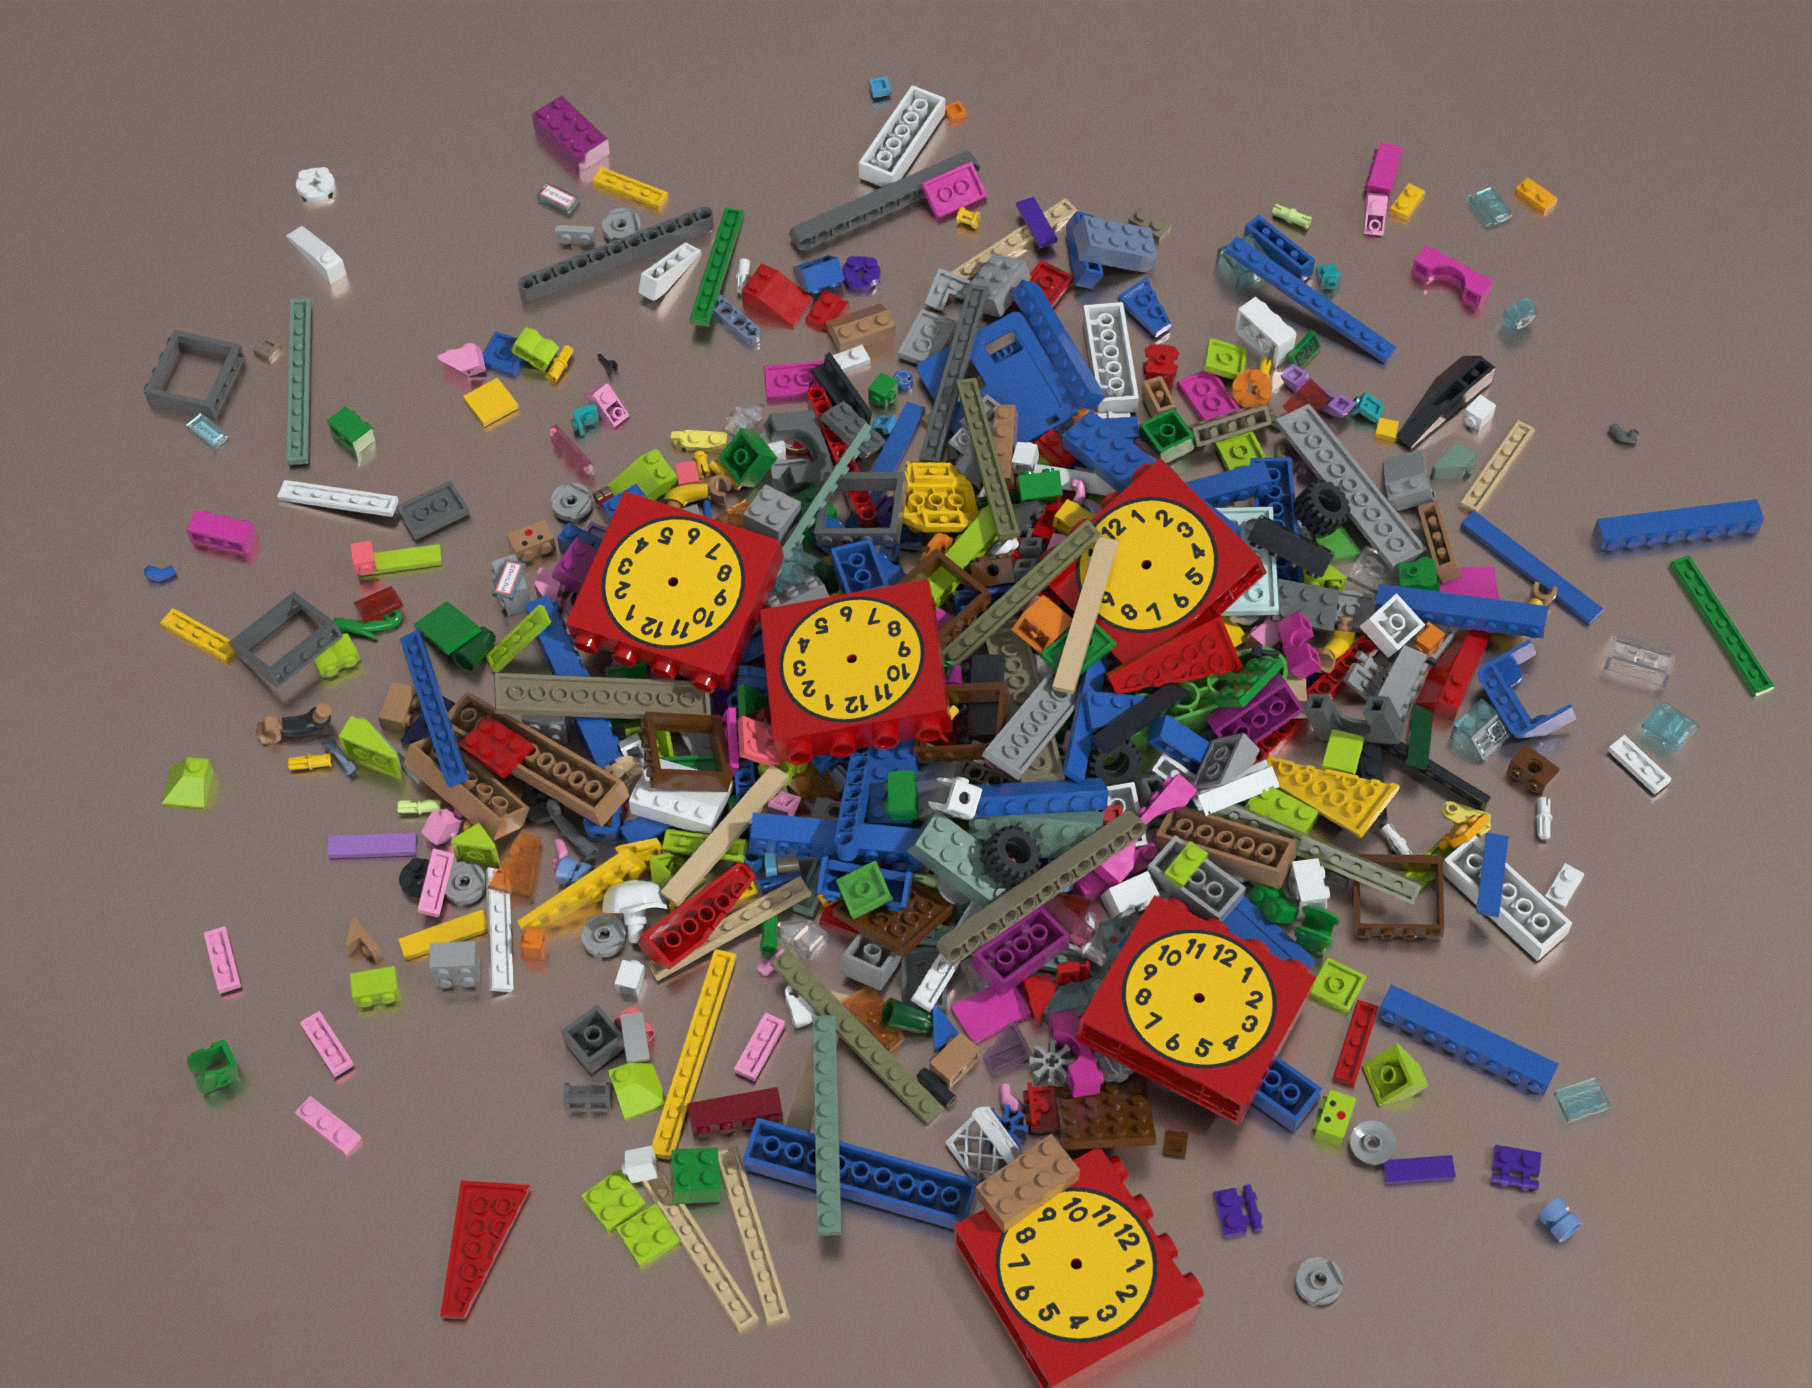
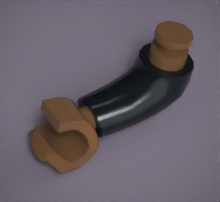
M321 703L306 714L281 717L282 722H280L279 718L264 716L263 721L257 724L256 736L260 738L262 744L271 745L281 740V732H283V737H302L321 733L331 722V708L327 704Z

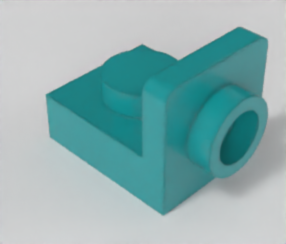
M1336 264L1317 265L1316 273L1320 289H1331L1340 286L1341 272L1337 271Z
M1365 392L1353 399L1356 406L1351 409L1349 414L1354 416L1359 412L1375 423L1379 420L1385 405Z
M595 403L573 410V419L570 420L573 430H578L580 437L584 436L583 426L599 421Z

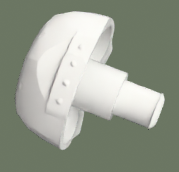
M629 880L615 884L607 889L603 899L602 912L624 913V925H628V942L637 943L644 933V924L647 923L646 908L659 907L667 909L665 897L661 895V889L657 884L649 881Z

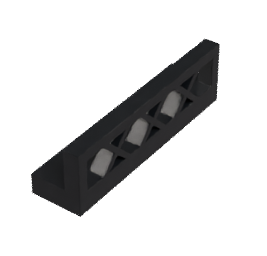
M830 352L825 354L824 363L812 368V375L819 385L824 388L834 406L844 401L870 425L871 410Z

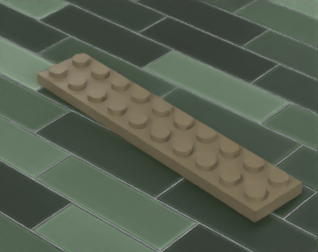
M1021 615L1013 616L985 642L988 655H1006L1004 681L1010 693L1007 723L1040 684L1031 645L1011 630ZM1055 736L1020 778V783L1065 780Z
M495 673L496 714L643 719L645 711L711 715L709 693L696 689L690 684V681Z

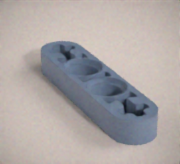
M719 294L716 302L717 307L715 306L713 315L749 345L757 344L761 339L759 327ZM724 309L731 311L728 315L720 313ZM736 321L744 322L742 326H735L733 323Z

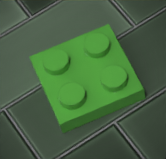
M876 860L836 880L853 919L893 900Z

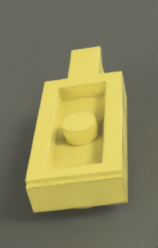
M683 430L682 432L672 431L671 445H679L681 448H685L686 451L722 453L727 446V432Z

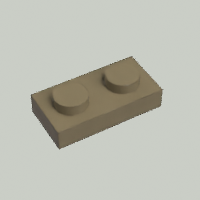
M1141 207L1128 220V224L1151 228L1153 239L1158 242L1171 231V225Z

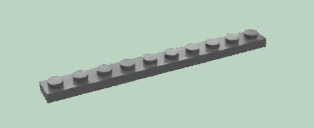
M969 284L920 452L919 461L921 463H940L959 399L956 380L965 378L990 291L988 286Z

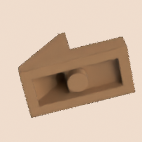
M353 917L350 921L345 943L347 955L351 956L361 949L367 958L371 956L375 962L383 958L379 946L358 920Z

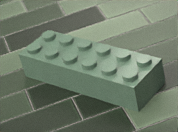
M938 810L927 818L906 852L982 909L1014 888L1010 885L1004 887L1001 882L997 884L994 882V878L990 879L987 876L989 873L983 870L984 863L980 862V857L983 856L980 854L983 844Z
M1074 811L978 817L975 812L974 817L969 821V834L984 844L987 839L1002 827L1014 825L1016 829L1021 827L1024 832H1030L1032 838L1035 837L1037 840L1036 845L1040 846L1041 850L1039 853L1042 855V858L1057 859L1102 828L1104 812Z

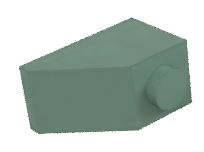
M1457 441L1433 465L1430 478L1433 480L1459 479L1466 473L1470 474L1476 467L1475 460L1477 454Z

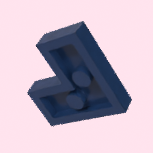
M902 527L900 544L880 545L879 553H883L894 565H899L900 549L921 550L923 533H913L909 528Z

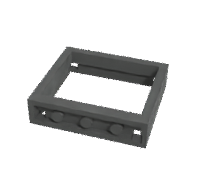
M174 330L172 336L167 340L164 352L160 354L156 368L152 370L149 382L144 387V394L148 403L215 419L245 357L242 346L236 343ZM180 346L227 356L206 401L159 390Z
M824 472L822 485L831 472ZM847 472L843 478L839 477L836 481L838 487L835 491H896L890 528H825L830 494L828 493L824 499L827 501L821 512L818 511L814 534L818 545H847L871 539L873 545H899L908 488L905 472Z
M293 592L229 641V644L240 660L276 688H279L340 640L343 635L336 622ZM300 610L321 625L318 630L272 666H268L249 651Z

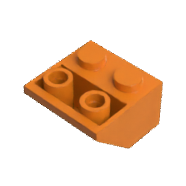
M1042 595L1021 615L1011 630L1041 653L1070 630L1073 618L1045 595Z

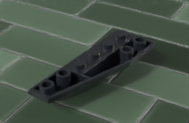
M1482 356L1460 357L1435 378L1396 437L1412 449L1491 383L1496 367Z

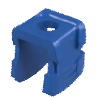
M622 805L613 814L611 827L595 826L594 822L585 817L583 818V825H585L589 840L608 843L619 842L621 838L619 828L624 816Z

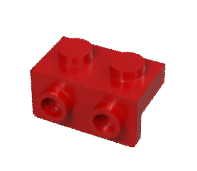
M1032 1082L1027 1083V1090H1023V1102L1028 1104L1029 1112H1025L1026 1125H1030L1031 1133L1059 1131L1054 1086L1032 1087Z

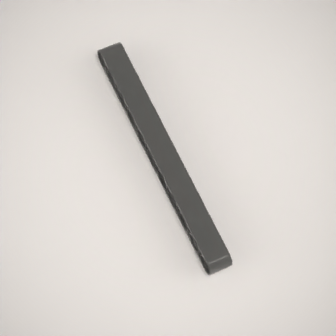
M964 151L802 222L789 231V236L799 250H806L926 197L920 186L925 181L971 161L978 173L980 164L970 151Z
M700 207L525 275L518 280L520 297L527 302L536 300L705 234L714 228L713 211L709 207Z

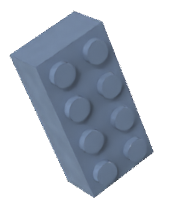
M1083 215L1073 229L1078 256L1081 261L1147 273L1158 259L1151 228Z

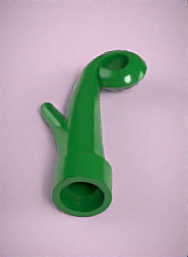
M391 607L384 611V621L334 617V622H336L341 634L355 633L375 640L377 636L371 632L394 628L402 620V613L399 609ZM394 614L395 617L390 619L389 615Z
M778 914L761 923L762 939L759 950L767 955L777 952Z

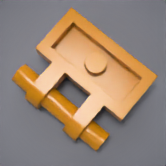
M1486 813L1480 816L1474 814L1465 821L1455 824L1451 828V832L1446 833L1441 838L1439 843L1440 849L1445 850L1447 847L1452 846L1455 848L1469 842L1490 821Z

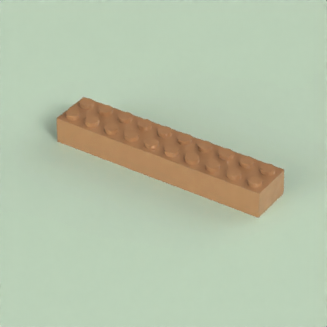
M468 691L448 711L458 743L487 715L530 742L534 749L510 773L601 827L630 796L624 782L510 715L496 714L494 706Z

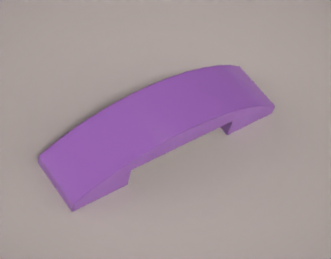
M1292 364L1280 375L1283 382L1295 394L1322 412L1336 417H1344L1356 406L1355 402L1341 393L1335 396L1308 378L1309 373L1295 364Z

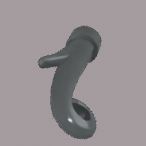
M548 799L546 807L552 819L561 829L559 832L573 843L584 861L591 859L598 849L592 842H588L561 814L560 804L555 799Z

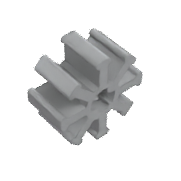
M1049 1040L1048 1053L1041 1047L1040 1043L1034 1047V1058L1032 1056L1029 1057V1072L1034 1071L1033 1083L1039 1086V1083L1046 1077L1049 1078L1047 1086H1054V1089L1056 1082L1054 1078H1057L1063 1084L1062 1086L1068 1085V1066L1075 1062V1058L1070 1059L1071 1049L1068 1045H1064V1048L1058 1053H1055L1056 1040ZM1049 1064H1054V1067H1049Z

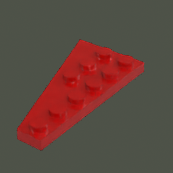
M1217 613L1106 673L1113 691L1116 694H1121L1150 686L1157 687L1171 682L1178 683L1205 678V676L1213 674L1220 675L1234 670L1241 671L1244 668L1223 619Z
M461 1180L441 1306V1318L466 1319L531 1189L530 1185Z

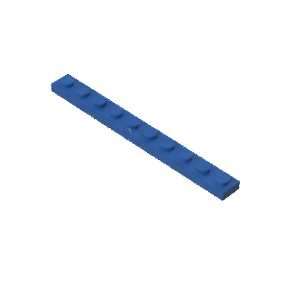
M1238 236L1226 247V254L1381 362L1385 363L1397 347Z
M418 629L401 637L400 641L445 783L449 788H452L468 780L469 777L423 636Z

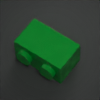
M346 406L327 420L330 432L356 455L375 441L373 427L368 422L364 423L356 411H351Z
M915 771L888 772V780L884 782L885 793L888 794V800H885L886 814L889 813L892 821L918 819V781Z

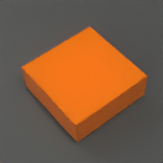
M959 100L945 105V116L950 124L967 118V112Z

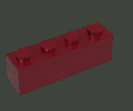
M778 1087L687 1103L693 1137L706 1138L713 1133L728 1134L735 1129H753L757 1118L775 1123L783 1121Z

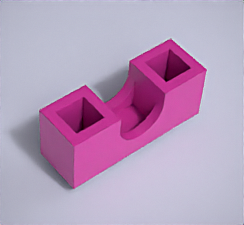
M1297 611L1277 622L1279 627L1278 636L1283 643L1282 652L1287 659L1289 673L1302 680L1322 669L1318 652L1307 642L1305 643V641L1314 636L1310 620L1300 611Z

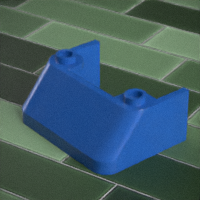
M1530 639L1481 666L1477 672L1479 682L1510 733L1516 738L1546 736L1577 719L1571 704L1566 705L1549 716L1538 715L1531 719L1512 689V686L1519 683L1522 679L1523 674L1519 664L1537 655Z
M822 857L817 893L822 894L825 900L836 901V897L843 898L836 880L863 866L833 861L827 857ZM880 869L893 897V900L883 905L889 906V911L902 912V908L907 909L913 873L909 871L903 873Z

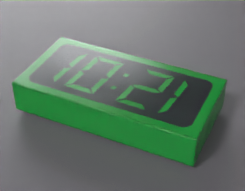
M1309 331L1287 355L1291 365L1295 364L1302 369L1321 348L1315 331Z

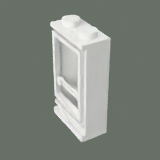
M1266 760L1253 764L1224 786L1197 791L1192 799L1198 811H1203L1207 816L1209 815L1208 811L1210 813L1216 812L1261 794L1263 789L1268 791V787L1273 786L1277 788L1280 786L1272 766L1268 765Z

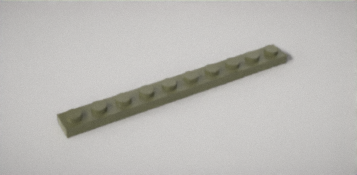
M976 378L956 380L957 392L998 540L1019 538V528Z
M1088 519L1084 521L942 651L943 663L951 661L960 665L961 661L972 655L1102 537V534Z
M1233 804L1211 813L1213 816L1293 839L1296 842L1297 856L1307 860L1318 858L1321 866L1412 905L1415 904L1423 883L1238 804Z
M788 948L771 962L772 968L819 1016L835 1015L836 1033L926 1125L943 1111L944 1107Z

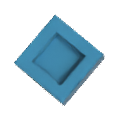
M887 76L869 79V87L873 98L891 95V87Z
M877 415L871 427L879 434H890L897 419L895 415Z

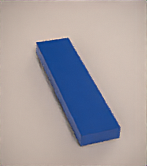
M1486 833L1476 914L1492 917L1499 916L1509 836Z

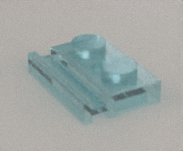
M1493 187L1479 191L1473 196H1468V203L1487 228L1491 224H1498L1510 219L1512 216L1511 211Z
M1597 1077L1555 1090L1554 1096L1558 1099V1104L1567 1123L1607 1111L1611 1108L1610 1102L1602 1086L1599 1085Z

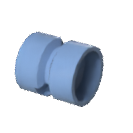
M564 856L558 865L555 882L569 886L593 871L595 866L584 862L579 864L578 860Z
M1561 1197L1550 1202L1537 1215L1546 1227H1552L1550 1232L1559 1242L1571 1236L1582 1225V1222L1574 1212H1568L1569 1206Z

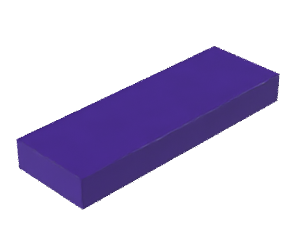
M1035 197L1016 202V207L1038 247L1042 248L1057 243V237Z
M1452 1155L1393 1159L1382 1163L1386 1185L1455 1180L1456 1178Z

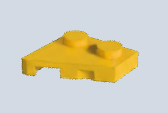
M657 838L615 847L617 854L628 848L648 865H650L651 856L663 854L661 844Z

